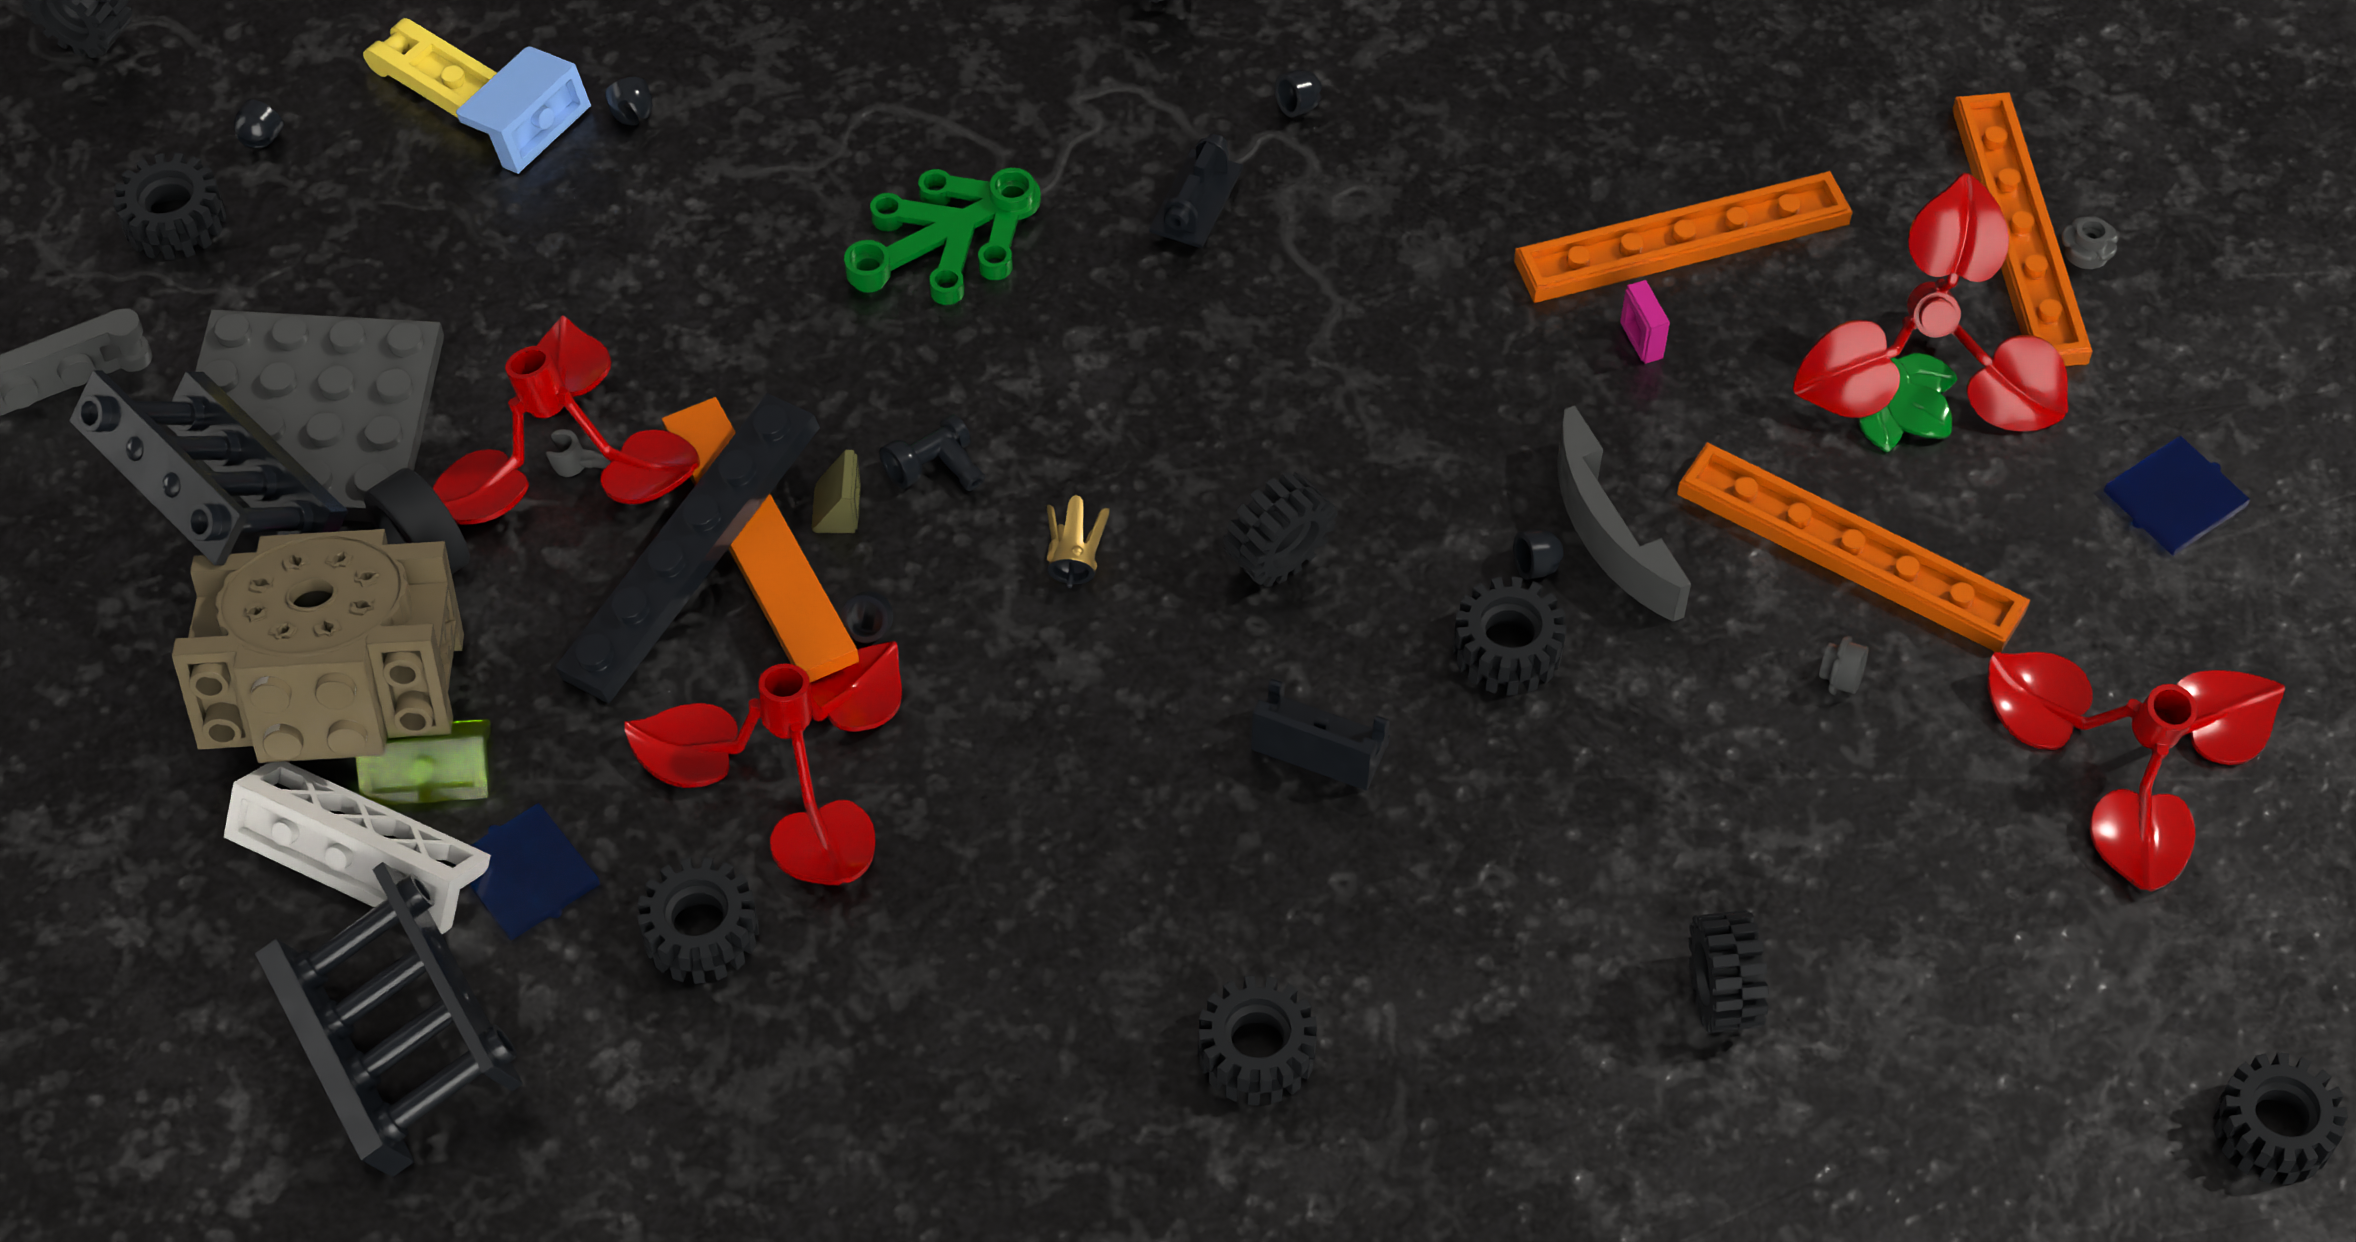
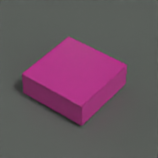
M1646 280L1627 285V290H1625L1620 323L1641 361L1643 360L1646 364L1663 359L1670 322Z

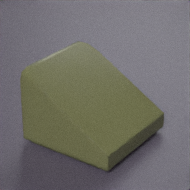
M845 450L817 481L814 490L811 526L813 532L855 533V529H858L861 482L858 456L854 450Z

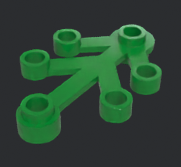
M1020 168L1002 169L993 175L990 182L950 176L947 172L940 169L928 170L918 180L919 197L922 202L903 200L893 193H882L874 197L870 203L872 224L881 231L897 230L904 223L927 227L887 247L874 240H861L848 247L844 254L847 280L859 291L870 293L878 291L889 280L892 270L945 244L939 267L931 273L929 278L930 294L933 300L939 304H955L964 296V277L962 271L975 228L994 219L989 243L984 244L978 251L979 272L989 280L1006 278L1013 269L1010 247L1018 220L1028 218L1037 211L1041 203L1040 187L1027 171ZM933 186L942 187L940 190H930L929 188ZM952 198L975 202L963 209L945 206ZM885 210H893V211H895L894 213H891V214H882V213H881L882 211H885ZM994 258L1003 260L999 263L988 262V260ZM943 283L954 284V286L949 288H943L939 285Z

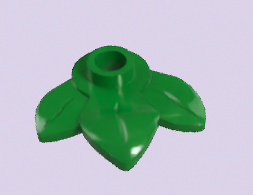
M1913 353L1900 359L1891 358L1900 373L1898 390L1890 403L1881 411L1859 418L1858 422L1864 435L1875 446L1886 453L1896 446L1904 431L1925 438L1946 439L1949 437L1952 431V416L1949 405L1942 393L1949 390L1957 381L1954 371L1943 361L1926 354Z

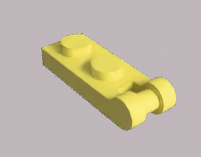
M407 18L401 19L390 29L391 36L384 42L375 41L363 52L366 63L375 73L382 77L388 75L457 118V109L497 74V72Z

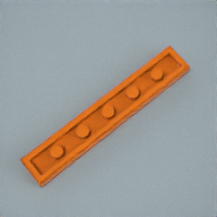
M2010 92L1955 97L1952 111L1971 173L1993 195L2001 208L2008 227L2009 249L2001 270L2021 335H2034L2049 342L2059 352L2065 366L2089 364L2093 351Z
M1831 171L1516 248L1514 262L1533 302L1538 303L1850 225L1852 210Z
M716 397L662 418L664 431L672 432L687 440L699 455L700 466L694 470L690 477L694 486L736 434ZM769 494L728 549L790 663L805 670L810 682L858 663V651L771 494Z
M1708 442L1679 482L1677 495L1994 652L2003 651L2025 615L2030 603V599Z

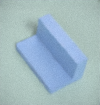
M526 47L457 109L456 114L461 123L489 134L502 167L519 174L579 118L591 104L574 63L536 48Z

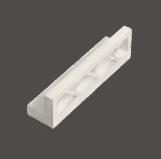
M269 762L233 783L224 838L372 907H376L387 899L372 869L384 862L404 877L412 873L425 885L434 900V906L429 908L428 911L441 934L452 928L460 889L488 871L490 854L289 762ZM280 783L293 790L280 789L274 785ZM330 811H341L345 814H334ZM382 835L395 836L399 839H389ZM437 860H447L456 864V866L452 868Z

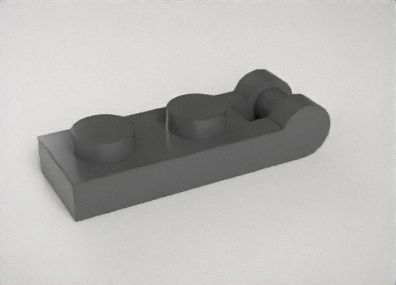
M117 309L1 354L0 416L28 407L34 402L72 387L84 385L88 382L93 370H102L108 374L121 368L131 372L146 368L151 363L153 356L148 341L142 336L143 328L139 316L131 309Z

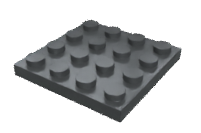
M211 310L195 372H204L335 497L349 511L344 521L372 522L364 503L365 492L402 468H409L413 471L415 469L444 334L441 322ZM194 460L206 472H214L203 460ZM231 496L242 508H251L240 496Z

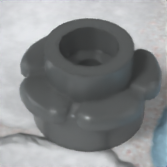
M2079 217L2073 221L2072 226H2066L2062 232L2064 254L2077 267L2083 269L2099 268L2108 259L2112 258L2117 251L2115 243L2118 241V234L2116 230L2100 218Z
M1851 636L1844 637L1840 645L1828 644L1820 668V678L1829 680V692L1835 695L1837 689L1853 694L1856 693L1864 673L1868 646L1852 642Z

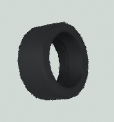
M402 468L365 492L364 503L367 513L375 529H385L388 544L445 541L451 574H454L468 564L470 558L469 550L457 523L435 491L412 469Z

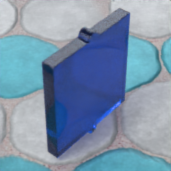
M2181 435L2107 483L2104 492L2133 518L2132 525L2134 527L2145 529L2172 556L2247 507L2250 498L2220 472V464L2216 462L2210 463Z
M539 803L501 827L498 825L490 826L488 835L470 845L490 854L491 857L485 873L470 882L468 886L510 940L515 939L549 916L552 918L560 917L562 915V908L600 885L599 878Z

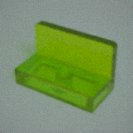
M490 720L453 722L451 734L388 738L385 744V755L356 757L360 795L383 806L488 798L490 795V777L486 742L491 733Z

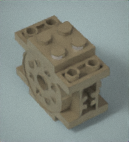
M385 529L260 536L257 552L230 554L225 565L215 566L205 555L193 557L190 573L197 599L188 638L175 639L172 658L198 749L254 746L258 763L381 756L386 753L388 738L451 734L453 714L448 689L453 652L462 651L464 632L445 541L388 544Z

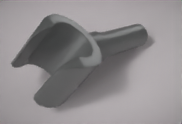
M566 429L557 430L551 435L555 447L561 452H546L552 468L563 477L574 476L581 472L584 467L605 469L613 462L606 459L603 454L596 453V451L582 449L576 434Z

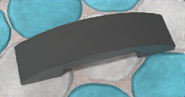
M1575 405L1564 409L1557 459L1558 478L1566 510L1580 539L1607 575L1639 603L1672 622L1684 618L1691 587L1689 579L1662 538L1639 546L1598 482L1603 453L1602 446Z

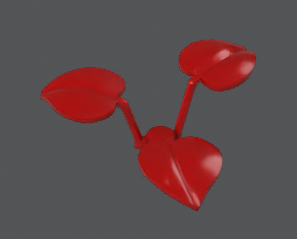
M1962 173L1949 187L1926 203L1914 218L1908 234V248L1915 264L1927 275L1933 277L1947 276V279L1939 278L1936 282L1922 283L1911 292L1907 302L1910 316L1903 318V327L1894 343L1887 348L1884 331L1873 321L1853 320L1842 323L1829 330L1809 350L1796 372L1792 386L1794 393L1798 397L1839 416L1861 418L1873 415L1886 407L1895 396L1900 384V373L1891 358L1901 353L1912 331L1918 328L1924 335L1935 338L1952 333L1985 366L1969 379L1966 393L1971 406L1986 422L2006 430L2035 431L2054 425L2065 417L2068 413L2067 370L2059 352L2049 342L2034 335L2012 336L2002 341L1997 346L1993 357H1990L1959 324L1961 317L1960 307L1949 290L1957 285L1959 276L1973 282H1983L1992 278L2002 267L2009 249L2008 227L2001 208L1993 195L1978 179L1969 173Z
M561 316L537 346L526 347L515 352L506 362L505 371L517 395L508 401L512 411L513 453L511 457L508 458L504 452L493 449L478 450L466 454L441 474L432 489L447 507L457 524L483 523L505 514L523 498L529 487L526 476L517 470L523 465L525 459L524 413H531L536 418H548L560 412L564 406L603 456L609 461H613L603 470L600 481L607 496L617 502L641 504L669 493L690 478L694 470L699 468V455L687 440L677 434L664 430L636 432L625 441L621 451L612 448L574 401L573 397L586 394L601 383L611 368L610 354L600 341L581 331L565 316Z
M892 641L857 649L858 663L810 682L806 671L799 666L777 664L769 667L761 674L758 681L760 699L753 698L749 700V713L739 734L736 721L723 708L713 704L693 703L669 708L645 719L625 721L624 727L627 741L639 763L654 777L672 786L682 788L703 787L725 778L730 768L729 754L743 752L759 718H761L765 728L774 736L782 739H792L803 802L807 811L787 815L774 827L770 837V849L774 861L786 874L802 881L826 885L850 883L862 876L873 860L876 847L874 826L868 814L852 801L837 800L818 809L811 781L803 731L810 724L812 718L815 721H822L828 717L837 728L851 732L873 729L892 719L897 713L902 699L897 643Z
M1994 652L1988 663L1987 682L1993 708L2009 733L2029 746L2038 749L2056 750L2068 742L2074 726L2081 730H2089L2126 717L2132 718V730L2136 739L2144 747L2152 749V756L2140 782L2139 794L2128 789H2117L2107 793L2094 807L2090 817L2089 828L2094 847L2102 859L2136 887L2148 891H2155L2165 887L2179 875L2188 862L2195 843V823L2185 801L2172 794L2152 795L2153 783L2163 759L2169 753V749L2175 746L2183 735L2190 733L2194 749L2205 759L2224 765L2246 763L2255 758L2269 740L2275 716L2285 692L2283 684L2261 676L2237 671L2208 670L2192 673L2184 677L2176 685L2162 684L2157 686L2143 703L2136 699H2130L2125 706L2091 717H2083L2092 704V687L2085 672L2069 659L2046 652L2017 654Z

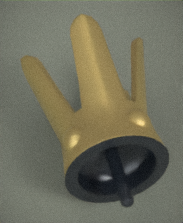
M1075 495L1069 500L1065 526L1063 524L1057 526L1054 508L1051 505H1047L1051 534L1047 555L1049 575L1057 581L1067 583V588H1071L1073 584H1083L1091 581L1095 576L1097 568L1095 552L1109 516V509L1104 508L1100 511L1093 529L1089 532L1084 543L1083 500L1081 497Z

